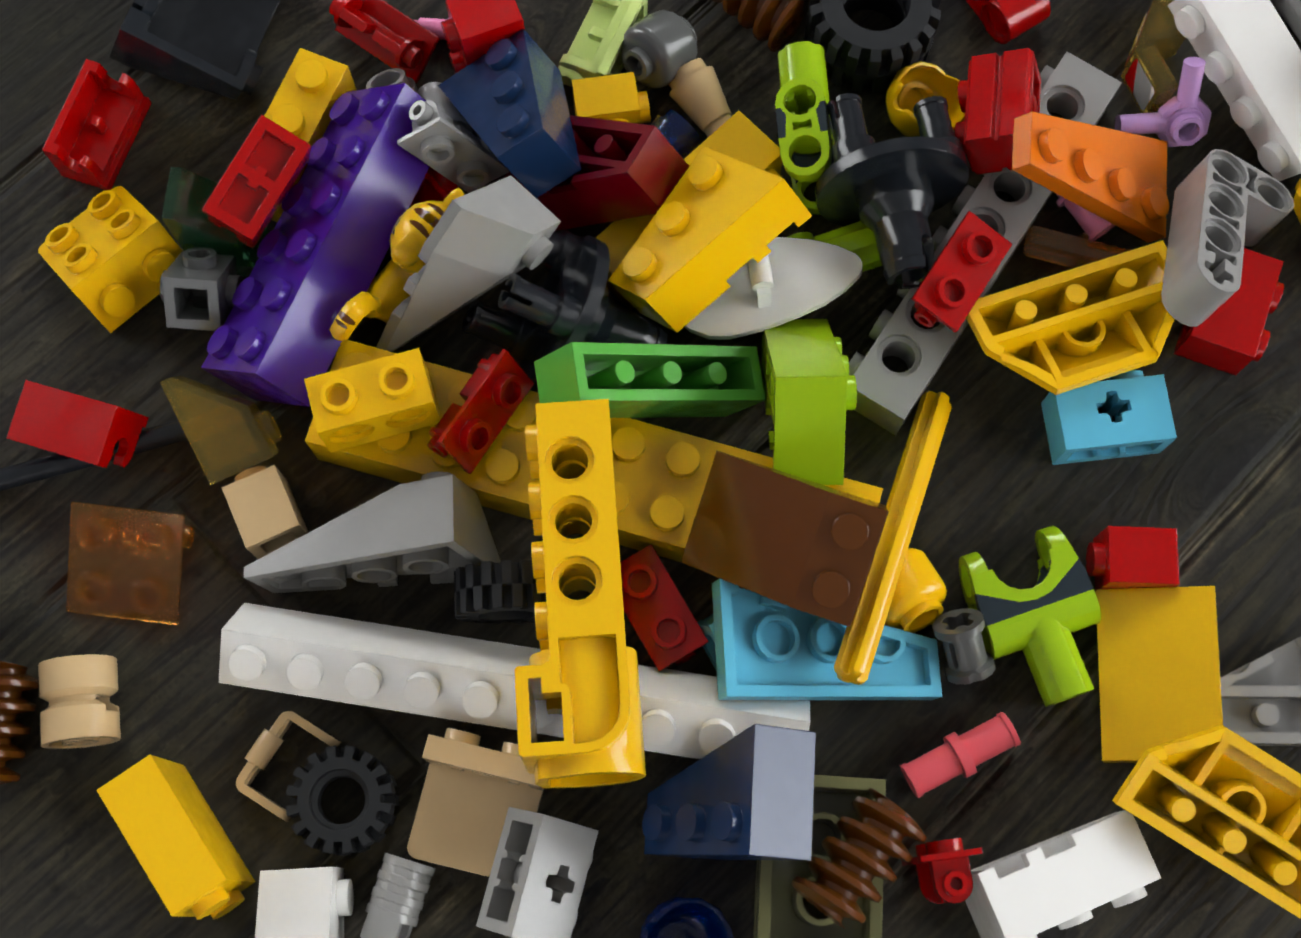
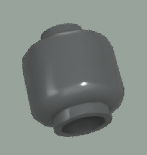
M667 10L652 12L629 27L624 34L621 49L623 66L626 72H634L636 81L645 87L653 89L669 85L680 67L696 59L698 53L697 36L692 25L682 16Z

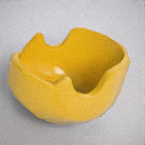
M918 61L900 69L893 78L886 94V108L892 124L905 137L920 136L913 107L917 102L927 97L942 96L947 100L948 113L953 132H955L956 122L965 121V113H962L958 98V83L960 80L946 75L938 65Z

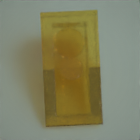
M181 375L170 377L160 382L210 485L264 462L279 453L275 444L282 440L279 428L268 410L260 413L255 402Z

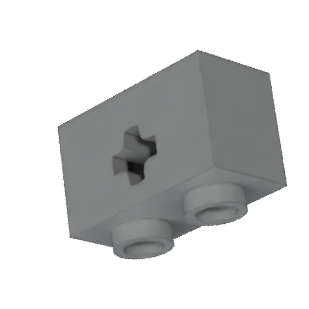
M509 807L476 927L511 938H571L578 918V908L587 873L593 861V850L599 830L546 814Z

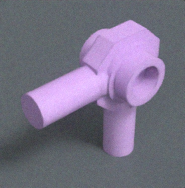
M1199 57L1185 58L1177 96L1172 97L1158 109V112L1117 115L1115 118V130L1137 135L1157 134L1161 140L1168 141V147L1194 145L1207 134L1212 113L1208 105L1199 97L1206 61Z

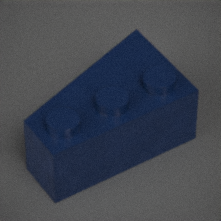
M521 29L508 39L498 40L488 49L486 54L438 85L497 159L535 198H538L581 170L561 72L524 29Z
M754 724L648 793L647 809L642 820V829L645 836L644 854L714 860L811 861L816 732Z

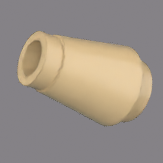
M702 58L691 60L680 67L675 78L669 84L672 89L669 96L709 137L732 117L714 67L706 66Z

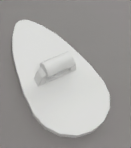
M776 237L767 245L771 252L759 263L754 258L750 259L726 281L731 287L691 320L685 328L689 332L706 339L731 340L763 332L766 329L795 320L826 306L845 293L860 278L862 274V261L855 253L837 245L812 239Z

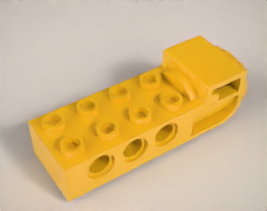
M609 399L536 403V424L525 425L527 461L530 462L531 480H540V482L528 483L530 519H533L534 536H543V541L531 542L533 577L536 579L537 594L546 593V602H535L536 637L539 640L540 651L530 656L529 665L517 666L514 671L518 753L527 772L535 774V785L541 788L597 787L637 781L646 777L637 651L633 647L626 646ZM575 533L584 534V536L576 539L566 538ZM578 590L591 593L588 597L580 600L567 597L572 592ZM536 700H546L548 715L562 714L564 741L538 743Z

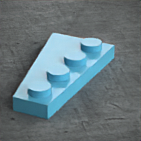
M720 578L711 583L718 700H934L942 697L936 639L884 625L868 680L861 685L851 682L845 683L837 678L834 664L847 626L791 608L750 590L739 588L738 585Z

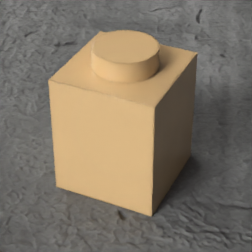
M275 465L268 468L266 466L248 468L236 475L234 478L235 482L221 487L244 545L257 559L309 533L288 481Z

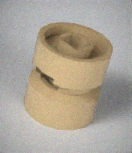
M97 654L71 655L44 660L38 664L39 698L49 702V707L40 712L42 748H86L120 741L119 706L110 703V697L119 690L116 657Z

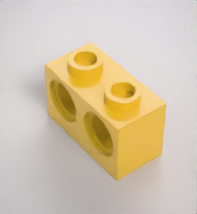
M419 348L304 378L317 434L330 453L435 425L441 419L430 375Z

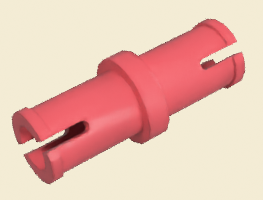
M1000 712L994 718L959 736L956 732H952L943 737L944 744L908 763L901 764L900 769L913 794L919 799L923 794L961 774L965 778L976 774V766L1014 746L1021 745V741L1010 719L1004 712Z

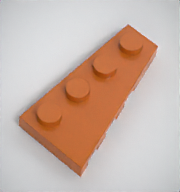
M1033 111L1014 118L1013 171L1147 243L1166 237V215L1169 212L1167 196L1168 141Z

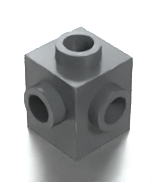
M207 247L191 248L184 252L182 251L169 268L163 271L160 279V296L164 302L167 328L216 331L220 326L224 325L234 306L232 303L234 292L244 280L242 275H237L235 255L217 254L214 249Z

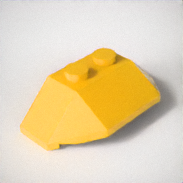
M1162 240L978 298L966 319L985 355L1054 395L1156 363L1175 320L1165 309L1161 297L1167 246Z
M1222 724L1146 749L1112 801L1301 919V774Z

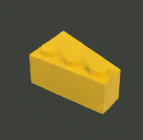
M704 146L608 281L640 314L678 333L731 287L726 281L752 258L759 263L771 252L767 245L793 222L800 227L812 215L784 178Z

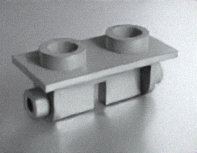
M418 100L411 106L409 118L412 120V132L398 139L397 144L457 186L470 193L510 172L497 159L482 139H479L462 125L453 126V119L442 112L437 103L432 100L425 102Z

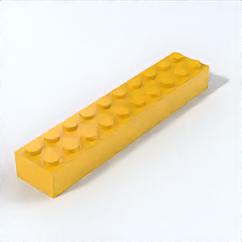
M344 340L336 352L330 371L397 353L351 340ZM425 361L440 417L442 418L452 403L460 406L465 403V400L459 393L473 374ZM529 390L471 474L466 473L449 454L446 458H443L428 448L427 444L432 438L429 435V431L437 424L330 453L317 434L313 418L305 442L319 460L400 483L419 481L424 474L430 472L451 473L478 494L481 506L530 519L528 483L540 482V480H531L530 462L527 461L525 425L536 424L535 404L540 403L539 394ZM610 418L619 545L640 551L651 544L658 556L681 562L716 451L772 469L773 458L632 418ZM844 478L843 485H825L880 503L883 488Z

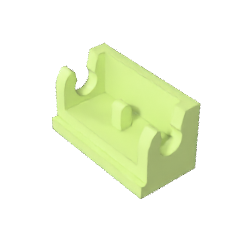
M593 0L568 53L563 54L559 61L558 69L561 72L563 84L572 87L571 80L620 74L624 67L621 55L624 34L629 27L648 15V0Z

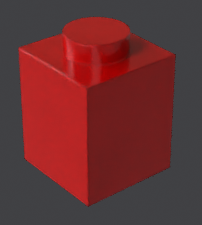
M1107 526L1093 538V542L1089 543L1086 552V569L1089 576L1095 577V593L1096 589L1177 587L1180 585L1177 528Z

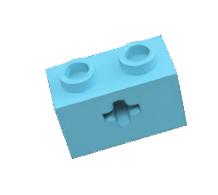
M1131 370L1110 377V380L1098 381L1058 395L1049 392L1041 402L1052 465L1158 454L1177 438L1164 374L1144 376L1141 370ZM1102 408L1103 413L1099 414L1098 409ZM1110 416H1114V418H1115V421H1114V422L1111 421V417H1110Z

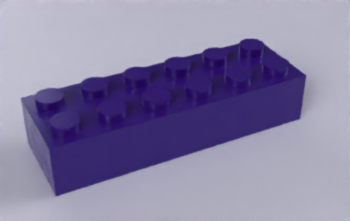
M406 83L348 91L335 101L329 114L331 121L324 135L312 145L310 158L307 162L308 165L298 184L290 189L282 202V209L284 210L274 230L270 231L263 238L258 247L257 255L259 258L250 276L244 279L234 292L232 298L234 306L224 325L220 326L213 333L208 342L207 352L209 354L201 368L253 400L310 406L304 378L327 372L342 342L334 339L329 330L334 319L347 301L361 291L367 292L390 247L389 239L397 219L409 209L430 167L397 144L398 139L412 132V120L409 118L411 106L418 100L426 101Z

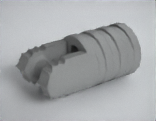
M385 852L382 867L378 871L377 881L371 892L370 902L365 910L368 914L360 934L361 938H409L412 928L417 927L418 917L423 909L426 893H428L430 888L429 883L435 873L436 868Z

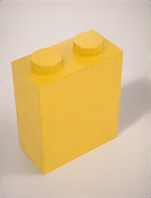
M150 754L96 790L172 917H196L199 920L211 915L213 920L232 911L245 900L241 892L255 883V880L184 765Z

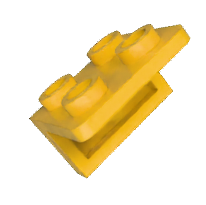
M117 186L97 194L89 202L87 209L71 222L61 224L51 230L46 236L45 242L38 249V253L110 334L160 294V279L163 271L167 270L183 251L162 224L123 186Z

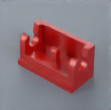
M86 59L42 151L62 176L104 190H111L152 102L149 97L143 95L136 82L127 74L122 73L119 81H116L107 74L106 69L100 63Z
M261 114L205 203L202 212L207 214L209 221L215 226L227 228L237 235L236 237L239 241L254 249L308 162L311 145Z
M26 380L6 438L107 468L114 454L115 444L119 440V448L114 456L113 464L126 467L132 459L142 427L146 428L149 417L116 405Z

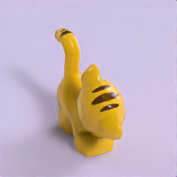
M459 187L451 191L443 202L431 200L416 203L397 219L389 239L392 259L373 278L367 292L361 291L341 308L329 329L334 339L338 341L348 340L364 317L376 318L387 323L394 309L410 296L403 290L408 277L415 272L418 273L425 265L418 255L451 201L465 195Z

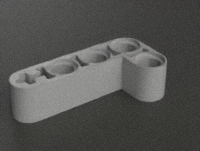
M1214 149L1176 187L1161 292L1162 303L1174 319L1184 325L1197 327L1239 290L1242 278L1244 246H1254L1260 242L1295 206L1290 191L1281 182L1228 151Z

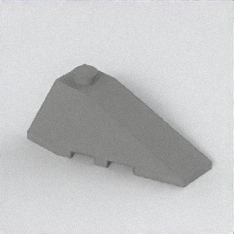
M512 176L452 200L423 244L418 255L425 265L418 273L415 272L408 277L403 290L410 296L392 312L376 348L390 352L397 350L502 283L512 274L517 273L526 266L530 270L537 267L552 250L554 244L549 238L561 221Z
M430 472L424 474L419 481L399 484L248 564L244 567V578L272 593L338 590L346 587V578H352L364 583H378L379 587L398 586V575L430 574L431 584L453 583L454 571L458 567H465V565L471 563L481 565V562L485 561L500 563L501 560L478 494L451 473Z

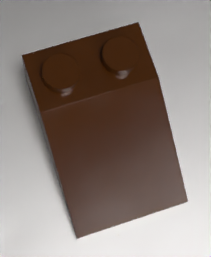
M716 451L681 563L791 608L850 627L889 511L883 504Z

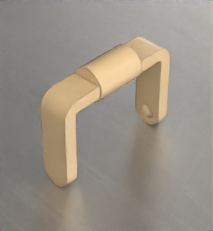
M293 711L281 713L270 730L264 728L244 757L248 762L236 779V787L241 793L286 822L291 818L287 816L286 809L250 786L259 771L266 768L283 743L282 737L294 722L329 746L338 747L341 743Z

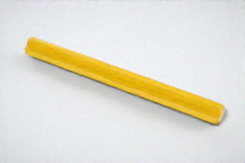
M926 391L921 396L886 503L889 513L851 626L846 627L834 664L837 678L845 683L851 682L861 685L868 680L952 409L951 403H949V396L942 391L938 393Z

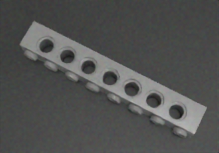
M1066 52L1055 69L1046 65L1040 74V113L1050 115L1049 112L1060 114L1064 119L1097 125L1122 82L1073 54ZM1007 167L1003 168L1001 172L982 174L984 177L976 189L967 184L951 210L958 217L949 230L940 225L932 237L934 260H937L966 213L971 211L1012 243L1011 248L979 298L988 294L1053 193L1023 175L1009 170ZM995 192H1006L1014 198L1015 202H1005L999 199ZM918 287L898 289L896 295L903 298L894 314L885 309L879 316L868 335L875 342L867 355L863 356L856 352L849 362V375H855L857 384L855 411L895 436L968 325V321L965 319L956 333L941 322H936L935 328L923 329L917 326L911 318L917 311L914 305L915 302L911 298ZM887 356L899 357L906 363L908 370L901 373L893 372L884 365L882 359Z

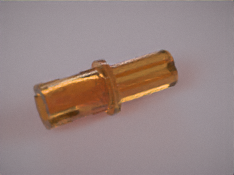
M1039 226L1030 227L1023 244V254L1025 256L1066 266L1070 269L1133 250L1090 240L1088 233L1082 232L1078 237Z

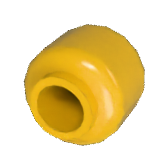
M908 548L885 622L887 626L903 629L911 633L926 628L937 617L942 615L944 611L942 604L947 595V589L943 580L922 550Z

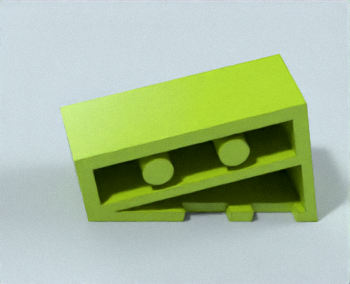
M795 319L764 330L761 338V375L766 401H764L766 415H772L774 431H769L768 434L769 449L773 450V469L822 485H843L846 410L856 409L857 384L855 375H849L848 356L842 355L841 337H833L827 319Z

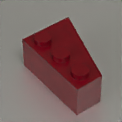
M570 115L581 170L536 199L561 221L555 231L656 214L689 168V165L656 126ZM511 172L506 173V175L504 176V178L512 176L525 189H527Z

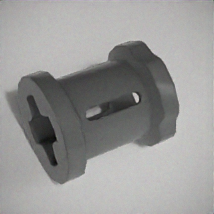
M971 608L956 609L946 612L935 619L932 623L933 632L938 640H942L946 656L943 669L949 682L966 685L982 681L993 674L996 668L991 654L986 652L981 633L985 628V620L979 610Z

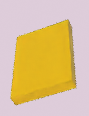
M1215 586L1096 589V596L1101 610V620L1097 624L1102 761L1104 763H1137L1146 749L1221 724L1223 725Z

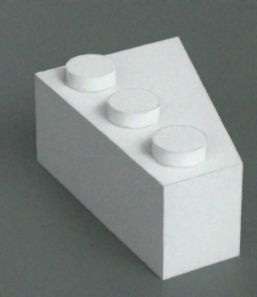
M1123 810L972 869L973 890L965 902L981 938H1038L1037 934L1058 925L1059 930H1063L1092 919L1091 910L1110 901L1113 907L1117 908L1146 897L1148 894L1144 886L1161 879V876L1133 814Z
M332 866L260 871L255 938H344V916L352 915L354 905L353 883L351 879H344V868Z

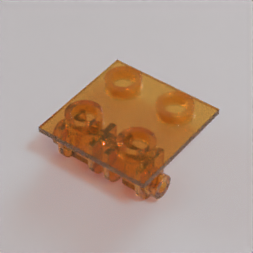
M71 502L66 612L178 625L183 548L192 547L195 535L194 527L185 525V515Z

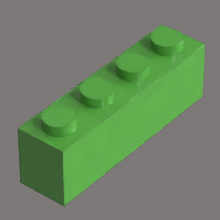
M570 342L534 361L540 403L609 399L610 418L726 417L766 401L758 351L755 346Z

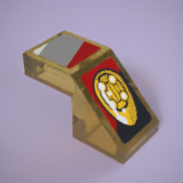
M1174 0L1151 1L1141 20L1121 74L1141 113L1158 112V109L1171 99L1179 86L1164 60L1176 55L1185 40V37L1178 31L1174 16L1167 6Z

